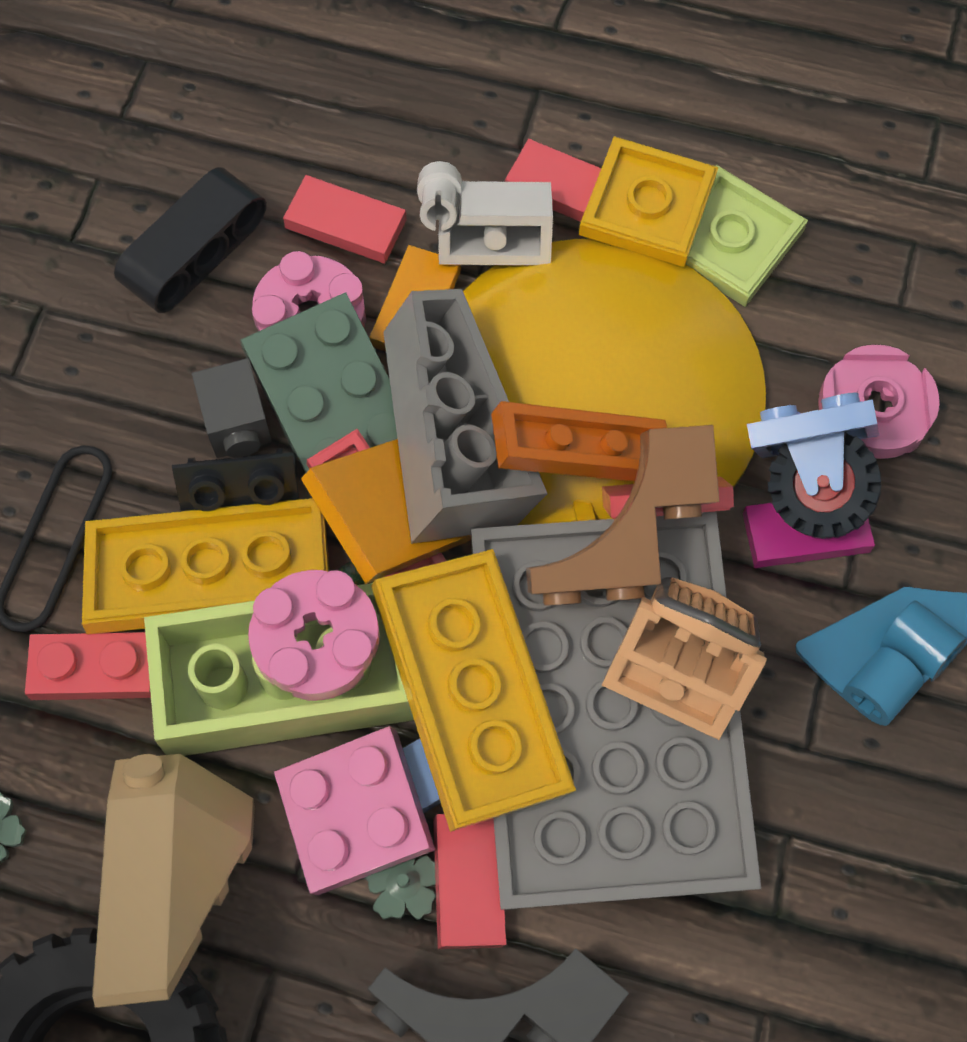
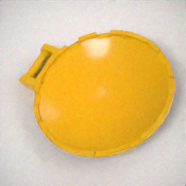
M590 238L569 239L552 242L551 263L542 265H494L463 290L509 402L666 420L667 428L713 425L717 477L721 476L733 488L738 483L755 452L751 449L747 424L760 422V412L766 410L764 369L756 343L740 313L729 299L699 272L686 264L685 267H681ZM539 472L548 494L518 525L613 519L603 507L602 486L634 484L635 481Z

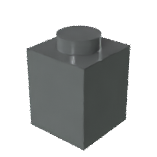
M249 358L192 372L207 435L216 458L224 456L240 458L255 453L261 446L272 444Z

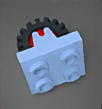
M846 393L822 399L823 409L800 413L797 412L796 405H787L761 411L760 422L747 424L751 449L762 459L778 456L775 462L772 461L769 469L771 476L770 482H768V492L772 497V505L783 518V521L802 534L821 539L842 537L864 525V522L874 513L877 507L882 487L877 460L872 451L861 440L879 436L873 399L860 402L859 393Z

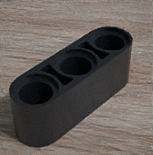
M217 167L212 169L122 253L115 266V279L157 313H166L172 310L258 227L267 209L266 200L225 168Z

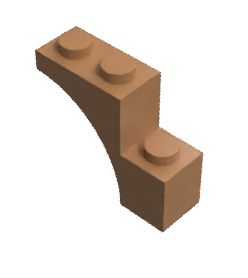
M713 425L649 429L640 434V459L635 483L619 515L596 540L577 553L557 562L526 568L528 593H543L544 605L582 603L581 590L606 589L607 600H628L645 598L644 586L660 585L661 575L655 508H663L664 520L702 517L701 505L719 502Z

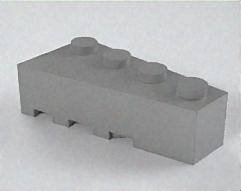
M463 290L411 291L383 332L411 544L471 535V529L516 526L548 493L539 472L498 468L491 413L501 401L509 402Z

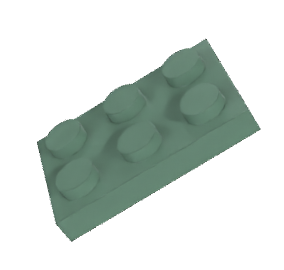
M346 292L240 339L241 347L246 357L249 358L251 367L304 474L309 470L307 466L308 458L356 429L359 430L370 448L397 439L390 379Z

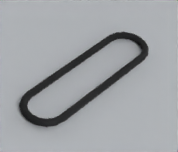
M82 445L65 452L56 463L0 586V622L6 628L17 632L35 630L46 623L53 613L85 540V521H93L111 479V461L104 451L94 446ZM81 454L93 455L101 461L103 475L46 606L40 616L33 621L16 623L5 614V598L62 471L73 457Z

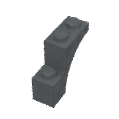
M576 948L563 963L536 983L519 991L498 997L459 999L433 994L402 980L386 967L367 988L370 994L379 1001L371 1012L400 1038L410 1028L425 1042H505L522 1019L532 1026V1029L526 1035L531 1042H592L629 994V992Z

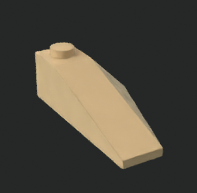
M142 754L131 759L115 760L106 812L93 984L95 1008L169 1000L202 941L200 929L213 905L221 906L229 892L227 880L237 863L244 864L252 850L255 814L253 798L182 754L161 756Z

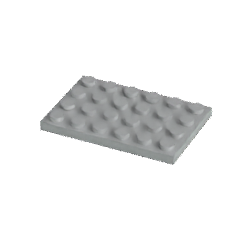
M703 512L702 517L664 520V516H656L661 579L673 577L714 590L727 598L717 512ZM614 519L471 529L472 554L494 549L576 791L571 794L493 818L501 910L761 889L740 711H735L720 740H717L601 686L642 598L607 600L606 589L581 590L582 603L544 605L543 593H528L526 568L557 562L577 553L596 540L613 523ZM657 585L644 586L646 599L651 600Z

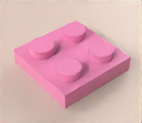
M391 726L274 772L310 894L320 895L436 850L397 730Z

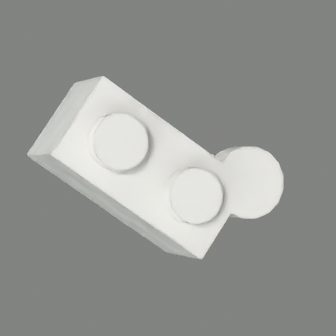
M431 162L423 167L419 173L417 184L418 198L422 203L420 218L425 227L436 231V220H439V264L542 265L551 263L553 227L551 182L462 181L460 172L448 162Z

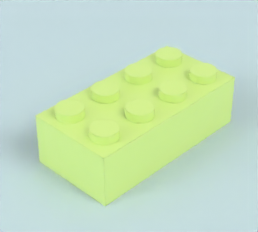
M373 583L357 586L367 594L377 615L380 641L376 656H373L371 664L364 671V677L354 688L342 695L326 700L308 701L294 697L292 693L281 690L263 677L252 656L248 637L255 601L144 617L155 742L166 755L182 754L187 756L413 721L414 718L373 594L371 587ZM317 620L310 621L305 624V630L297 634V642L305 640L310 643L312 649H319L324 646L323 636L333 632L330 625H320Z

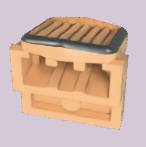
M665 577L661 579V584L657 585L651 600L642 597L601 686L720 740L736 710L740 711L766 664L767 658L764 657V652L759 650L761 644L758 620L752 613L714 590L673 577Z

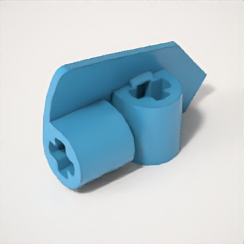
M903 587L798 641L795 647L796 653L826 684L862 715L879 725L887 726L928 679L934 681L967 645V593Z

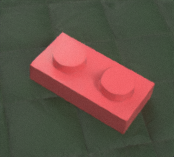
M145 632L89 635L86 633L30 634L25 695L30 700L151 698Z

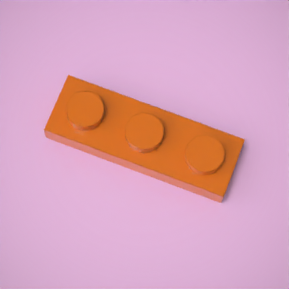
M501 401L491 413L498 468L635 481L640 459V434L649 429L667 428L666 420L505 401Z

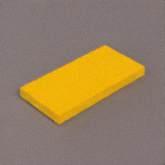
M313 498L280 501L271 505L250 504L221 507L213 511L191 510L85 521L82 626L87 635L145 629L144 617L255 601L256 597L263 590L271 588L276 582L288 575L306 570H324L329 572L326 519Z
M494 549L375 579L371 585L450 832L576 791Z

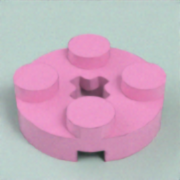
M301 251L291 252L281 259L279 265L269 270L256 287L252 300V314L258 331L300 313L298 306L303 302L316 301L320 304L346 292L364 327L366 316L362 283L347 267L335 260L322 256H309Z
M885 345L861 346L845 354L843 360L832 366L826 375L818 399L819 410L823 409L822 399L846 393H859L861 402L868 400L872 391L880 392L882 400L892 402L893 407L886 408L884 412L875 411L879 436L861 439L866 447L872 451L876 459L893 458L917 449L937 418L939 411V393L931 374L926 368L921 373L916 365L907 361L910 356L909 354L898 348Z
M306 570L288 575L276 582L271 588L263 590L256 597L253 604L254 613L249 624L248 637L255 663L266 680L272 685L275 684L281 690L292 693L294 697L308 701H318L342 695L358 684L364 677V671L371 664L373 656H376L380 633L374 606L367 594L355 585L352 578L344 572L337 570L329 572L324 570ZM317 620L320 625L331 626L333 632L323 636V647L312 649L308 641L302 640L297 642V634L305 630L307 622Z

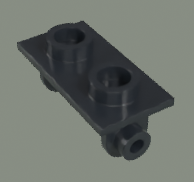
M283 448L276 449V453L243 456V458L234 459L223 458L196 461L195 457L188 458L186 464L172 465L181 511H213L221 507L250 504L271 505L280 501L299 500L296 480V455L292 452L284 453Z

